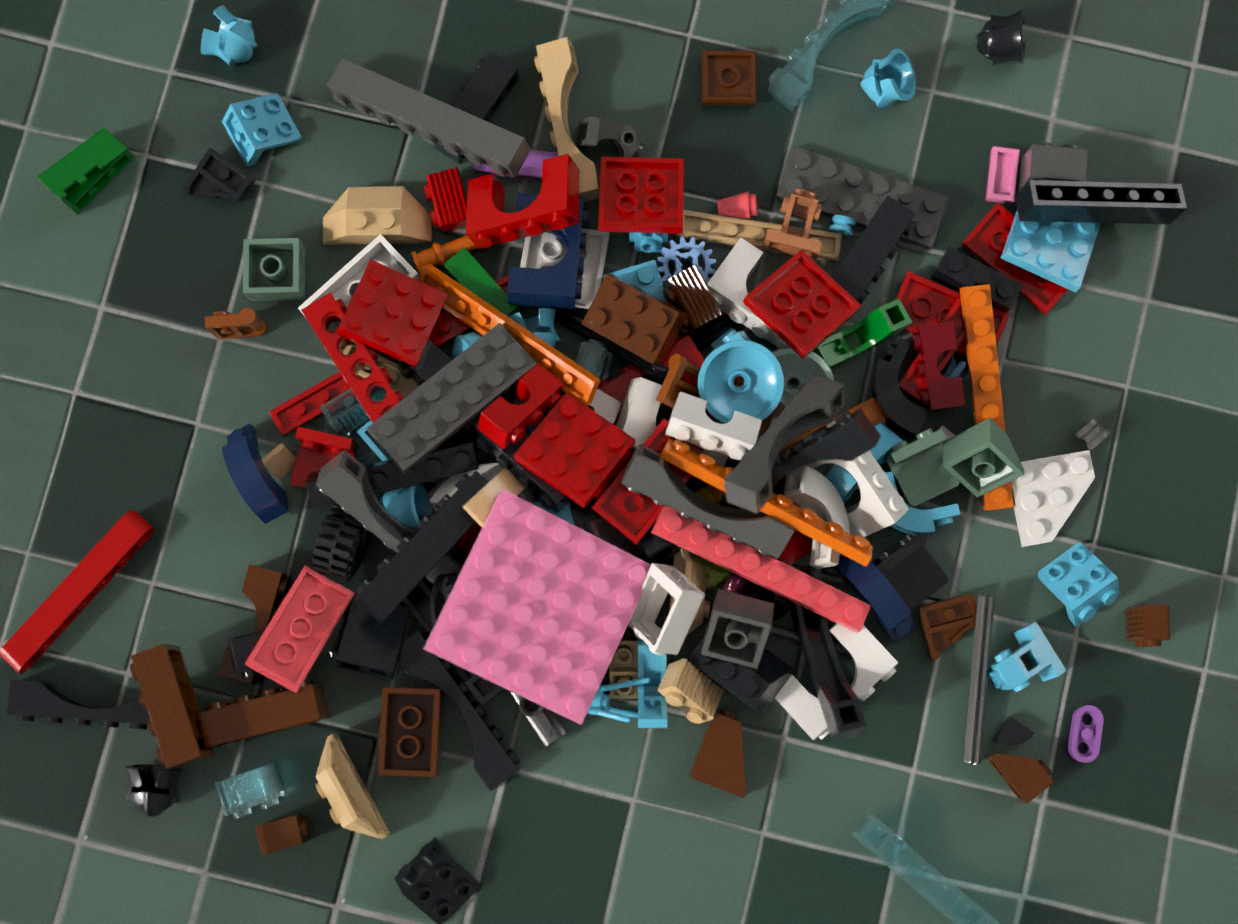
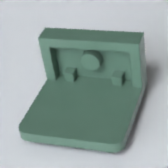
M930 428L916 435L918 440L911 444H908L906 440L891 447L892 453L885 458L905 499L911 507L918 506L957 487L960 483L943 466V447L941 443L947 438L942 429L933 432Z

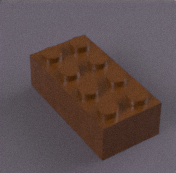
M161 644L131 655L132 664H130V671L133 678L139 681L141 688L139 699L142 706L148 709L150 716L148 727L151 734L157 738L159 744L157 755L161 764H165L166 768H177L215 755L212 747H205L198 714L201 711L180 646Z
M307 680L303 681L297 693L291 690L286 691V688H274L263 691L264 697L259 698L258 695H246L235 698V704L232 705L231 702H218L207 705V711L198 713L205 747L222 746L329 719L330 716L323 685H314V681L308 682Z

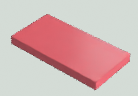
M305 565L245 665L297 693L355 593Z

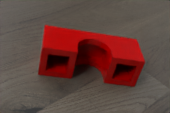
M537 363L519 379L516 396L524 404L514 405L500 396L481 412L478 429L502 449H505L511 443L516 444L525 434V430L530 426L535 427L542 420L544 413L548 409L552 410L562 398L561 392L564 383Z

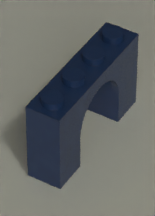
M518 192L516 212L532 204L539 194ZM579 197V224L545 232L558 237L567 248L566 255L558 264L545 269L510 267L507 289L508 304L575 309L576 299L581 300L582 283L577 282L578 274L584 273L585 258L580 257V249L586 250L587 233H582V225H588L589 209L584 208V198Z

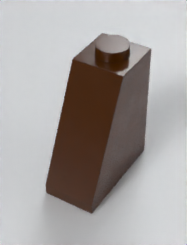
M720 709L719 714L715 713L714 718L709 720L689 777L745 798L746 783L741 722L735 720L737 714Z

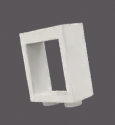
M652 563L642 585V596L628 625L635 631V636L642 639L649 646L651 652L660 656L665 654L678 655L705 594L675 566ZM669 592L675 598V602L661 630L655 624V620Z

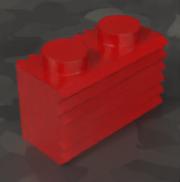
M458 167L426 175L428 184L423 186L427 201L433 200L435 207L434 210H430L434 227L439 226L442 233L466 227L467 198Z

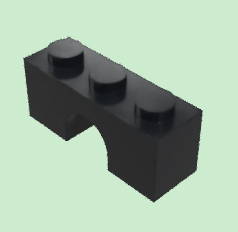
M950 246L941 257L931 276V279L954 291L956 288L990 284L992 307L1005 313L1011 309L1023 287L1022 284Z

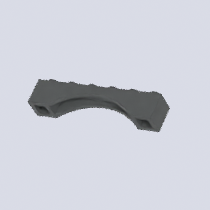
M814 374L807 383L801 386L798 394L792 401H788L783 412L778 418L773 419L763 436L758 437L756 444L748 454L746 453L742 456L738 466L727 474L724 481L727 502L758 514L773 495L771 472L777 457L791 441L801 434L832 422L845 406L844 384Z
M638 445L624 471L622 484L626 485L628 490L633 493H642L649 496L658 505L676 509L685 518H694L703 522L710 530L721 531L729 535L737 543H746L764 556L771 555L777 559L779 558L794 533V528L762 511H759L757 514L747 509L722 506L704 499L694 493L678 478L669 462L660 458V453L644 445Z
M345 449L320 469L316 486L320 491L338 503L346 513L351 514L362 523L367 531L374 533L389 549H393L398 553L399 550L396 547L407 535L412 538L418 532L394 518L380 504L369 484L366 467ZM455 545L425 577L426 580L434 584L435 578L439 574L461 572L469 555Z

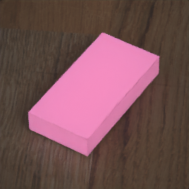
M996 146L991 148L985 201L1006 204L1014 203L1020 149Z

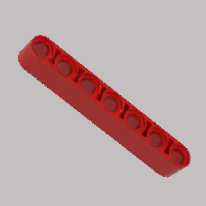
M134 509L128 511L0 649V656L19 674L26 672L154 533L155 528Z

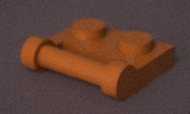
M244 308L239 314L231 315L227 311L214 312L213 316L205 317V328L219 340L260 337L267 332L266 323L261 319H257V314L251 308Z
M680 354L672 355L668 363L670 369L656 401L674 408L680 392L700 398L698 388L680 380L683 372L698 380L700 368L687 362L686 358Z

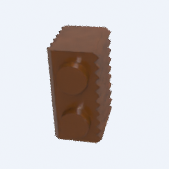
M697 265L669 278L663 284V295L666 301L688 314L682 325L683 329L687 328L688 333L709 324L723 315Z
M1144 604L1125 609L1127 612L1125 615L1127 618L1125 621L1127 624L1125 627L1127 629L1125 632L1127 637L1125 639L1129 642H1135V647L1161 646V641L1170 640V605Z

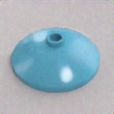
M748 340L730 341L715 348L704 360L698 375L700 399L707 401L705 408L713 417L723 423L730 422L734 411L760 420L765 419L779 404L784 389L783 372L776 357L764 346ZM737 376L743 377V383L740 386H735L733 383L734 378Z

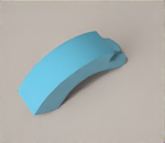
M883 423L874 426L881 437L876 446L870 450L879 465L886 462L885 458L892 453L891 447L903 441ZM836 464L825 476L836 488L844 504L859 486L849 471Z
M893 471L886 472L888 479L897 491ZM905 503L909 510L889 527L902 533H911V535L919 533L922 535L932 534L935 532L934 522H936L937 526L954 523L953 518L960 515L958 504L921 510Z
M638 638V679L648 677L650 682L638 685V728H667L666 697L657 690L665 674L667 654L660 656L651 652L649 646L640 638Z

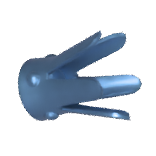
M952 355L941 375L947 378L962 377V382L969 378V372L963 371L966 367V362L961 361L956 366L954 355Z

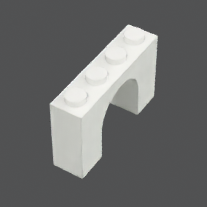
M740 238L707 285L721 311L728 314L733 321L742 323L751 329L756 336L765 338L776 345L777 349L789 347L743 303L745 296L748 295L746 281L757 267L764 252Z
M642 377L631 379L616 424L618 428L636 439L635 445L630 450L632 455L635 453L638 445H642L656 428V416L660 406V402L656 401L662 385ZM698 446L711 456L717 464L725 467L728 456Z
M835 420L826 426L829 428L836 423ZM814 432L802 437L801 439H803L805 442L810 440L811 438H813L812 434ZM870 450L853 461L820 460L801 466H808L813 469L821 464L832 463L845 468L856 479L861 491V500L845 508L849 521V531L853 536L865 537L896 523L909 510L903 498L898 494Z
M838 623L829 629L830 633L848 651L853 659L855 676L851 684L852 690L858 699L866 700L875 691L873 685L880 679L885 682L897 671L894 666L898 662L864 625L858 633ZM791 675L775 699L812 740L816 737H819L821 740L829 734V730L819 699L810 694Z

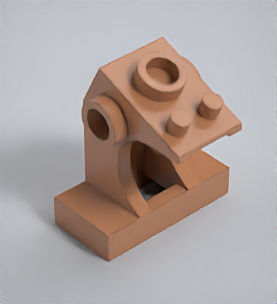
M798 188L795 193L791 192L790 197L784 196L780 211L785 213L781 232L768 229L763 247L793 255L803 250L811 259H817L822 242L808 239L812 221H818L822 205L818 204L819 200L816 198V193ZM791 216L806 220L803 233L788 230Z

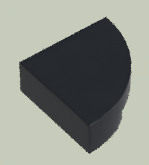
M1008 717L994 738V741L1003 745H1019L1029 740L1034 735V732L1012 717Z

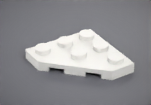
M1089 450L1021 462L1024 475L1012 480L1011 487L1014 512L1022 547L1050 543L1054 540L1095 478Z

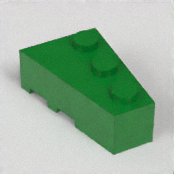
M102 128L38 175L37 178L78 215L135 157L108 130Z

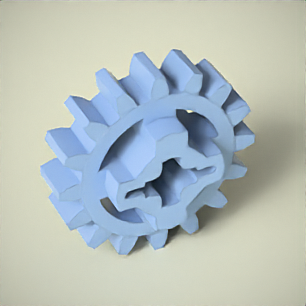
M680 237L679 244L671 240V249L663 247L662 254L665 257H658L657 263L662 265L658 268L659 274L664 275L661 278L662 283L664 284L669 278L683 272L682 265L686 266L688 263L691 264V267L697 265L704 280L708 283L709 277H712L716 270L710 268L716 265V259H709L713 252L712 249L705 251L704 241L696 245L695 237H692L690 242H685L684 237ZM685 250L690 251V252H686V253H680V251H685ZM700 257L704 262L705 271L698 265ZM669 262L675 268L673 276H671L668 269Z

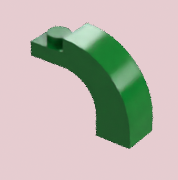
M896 299L878 307L854 325L829 336L812 352L819 355L830 368L836 365L840 366L887 341L913 322L900 299Z

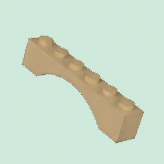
M564 37L536 46L538 56L534 57L538 72L542 73L543 81L540 82V89L543 97H547L548 106H545V113L548 121L552 122L553 131H550L552 144L554 147H557L559 156L569 154L580 169L579 197L584 198V202L598 199L600 196V171L594 162L578 150L569 129L568 100L579 70L574 47L569 39Z

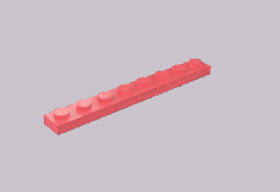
M663 506L651 533L856 633L860 632L871 605L771 556H764L746 544L737 543L730 536L722 532L710 530L703 523L693 518H685L675 509Z

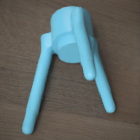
M650 678L600 685L587 713L629 723L631 721L629 717L638 718V712L610 707V696L605 695L604 691L646 684L650 682Z

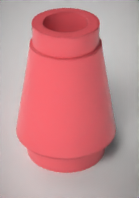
M745 192L718 199V214L721 216L751 219V216L758 215L756 194Z

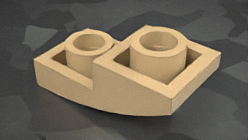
M506 467L463 506L467 513L481 527H483L501 489L516 496L525 489Z
M638 638L621 639L610 662V684L638 679ZM638 685L610 690V699H638Z

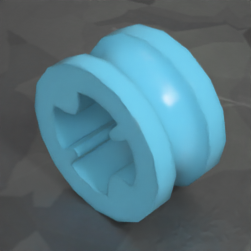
M834 215L832 217L834 225L830 226V232L841 233L843 237H852L854 234L852 227L856 226V221L847 216Z

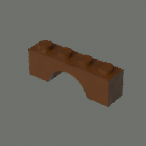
M249 564L242 593L252 601L256 609L257 621L252 632L255 633L266 630L279 608L281 597H285L288 592L289 580H286L287 574ZM226 647L218 675L251 684H258V680H262L264 677L261 673L243 678L242 673H234L229 647Z

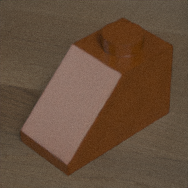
M995 753L985 755L990 764L1022 803L1028 804L1054 783L1049 776L1052 774L1051 770L1042 760L1037 761L1032 758Z
M302 814L269 821L256 826L261 855L306 843V836L310 835L308 822L306 819H302Z

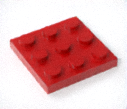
M601 157L598 232L683 234L684 159Z
M803 250L795 254L746 295L743 303L802 359L807 357L854 316L862 306Z
M370 259L338 326L337 332L416 367L448 294Z
M566 392L514 454V460L585 508L635 445L636 439Z

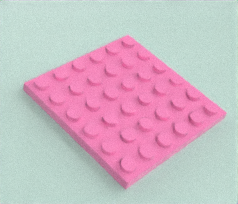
M501 489L423 649L582 725L642 596V585L651 564Z

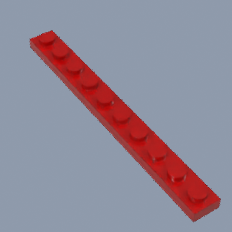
M509 275L496 282L506 294ZM446 310L439 314L428 339L438 348H441L453 341L457 335H463L473 328ZM376 350V351H375L376 353H378V354H380V355H382V356L388 358L389 360H391V361H393V362L399 364L397 358L392 357V356H390V355H388V354H386V353H383V352H381V351H379V350ZM339 371L272 409L269 413L280 433L285 437L296 431L298 427H303L352 399L355 395Z

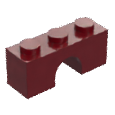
M948 321L918 326L917 333H913V343L915 350L920 349L921 360L917 361L919 378L924 377L925 388L921 389L923 405H928V410L965 405L962 377L947 378L942 376L937 369V359L940 354L957 349L954 322Z

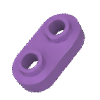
M1080 706L1074 711L1072 716L1068 751L1070 756L1078 762H1091L1097 758L1100 751L1104 718L1102 712L1095 706ZM1085 714L1090 717L1088 725H1085L1082 721V717ZM1082 742L1086 745L1084 753H1080L1078 750V745Z

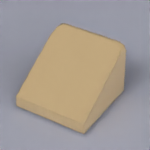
M280 443L262 461L270 472L278 479H282L294 469L296 456L286 445Z

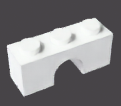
M680 392L667 426L666 435L736 460H741L742 456L746 453L748 454L756 444L762 420L734 411L730 422L725 424L715 423L705 413L706 400Z

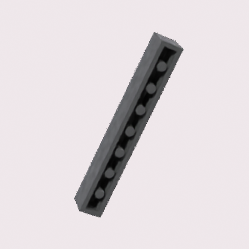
M343 58L326 85L333 94L332 98L339 104L346 106L348 103L366 116L369 113L373 114L382 123L389 126L393 123L404 133L411 136L414 133L420 135L425 142L433 146L438 143L455 156H458L459 153L467 156V159L475 165L481 166L485 164L500 176L507 174L515 178L531 151L527 141L522 136Z

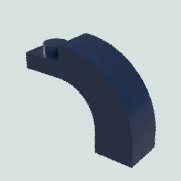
M249 423L240 429L234 430L227 436V445L222 447L226 467L234 485L246 504L262 522L267 524L289 512L287 493L272 478L261 459L256 429Z
M845 555L839 558L838 565L834 567L841 579L865 603L871 605L870 610L893 643L896 644L917 627L910 616L912 613L906 603L871 561L865 567Z

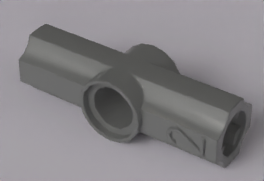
M510 691L521 712L526 716L545 747L567 734L551 710L540 706L536 712H528L525 707L527 699Z

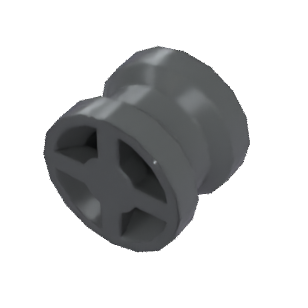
M1095 415L1075 435L1078 439H1083L1086 442V447L1091 451L1111 431L1108 428L1102 427L1099 424V418Z

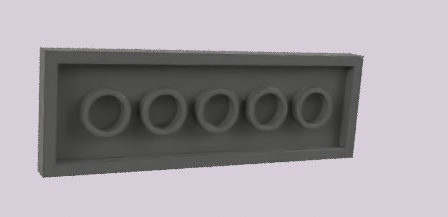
M793 146L776 195V199L783 201L784 196L790 197L791 192L795 193L798 188L816 193V198L819 200L818 204L822 205L821 214L830 217L834 215L853 218L856 221V225L863 228L867 227L886 197L890 196L916 213L913 218L916 225L907 237L902 234L899 240L930 250L933 247L949 198L948 196Z
M499 323L367 427V431L397 466L406 473L491 405L497 398L516 385L519 379L537 363L504 326Z

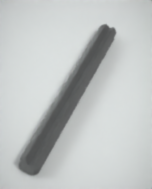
M984 594L979 595L977 601L964 762L970 765H979L981 763L995 597Z

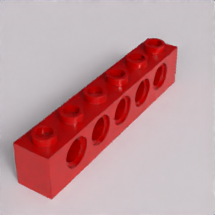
M330 292L301 311L369 419L374 423L403 400L404 397L399 390L394 393L389 384L393 380L385 367L379 369L376 365L375 360L378 359V356L372 347L364 346L363 343L337 331L331 332L328 330L331 323L341 322L347 309L342 299L335 300ZM347 345L357 346L353 354H343V349ZM365 367L371 369V374L368 377H357L360 369ZM380 390L386 392V397L382 401L375 402L372 400L375 392Z

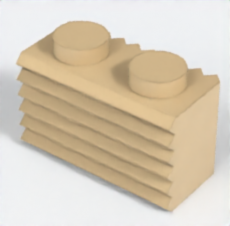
M683 658L670 663L664 671L665 674L659 684L660 687L657 689L658 692L666 697L665 700L668 704L682 710L689 721L701 724L712 720L724 690L720 689V686L716 685L715 682H712V679H708V676L700 672V669H696V666L688 662L687 659Z

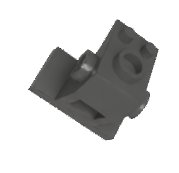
M589 116L579 120L576 146L587 149L597 146L600 140H607L616 146L618 157L636 158L643 148L644 144L641 141L644 135L629 124L601 120V118Z

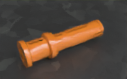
M466 235L443 245L434 243L431 248L418 253L413 251L411 256L420 275L424 265L431 264L434 267L438 265L443 267V264L463 247L468 252L478 248Z

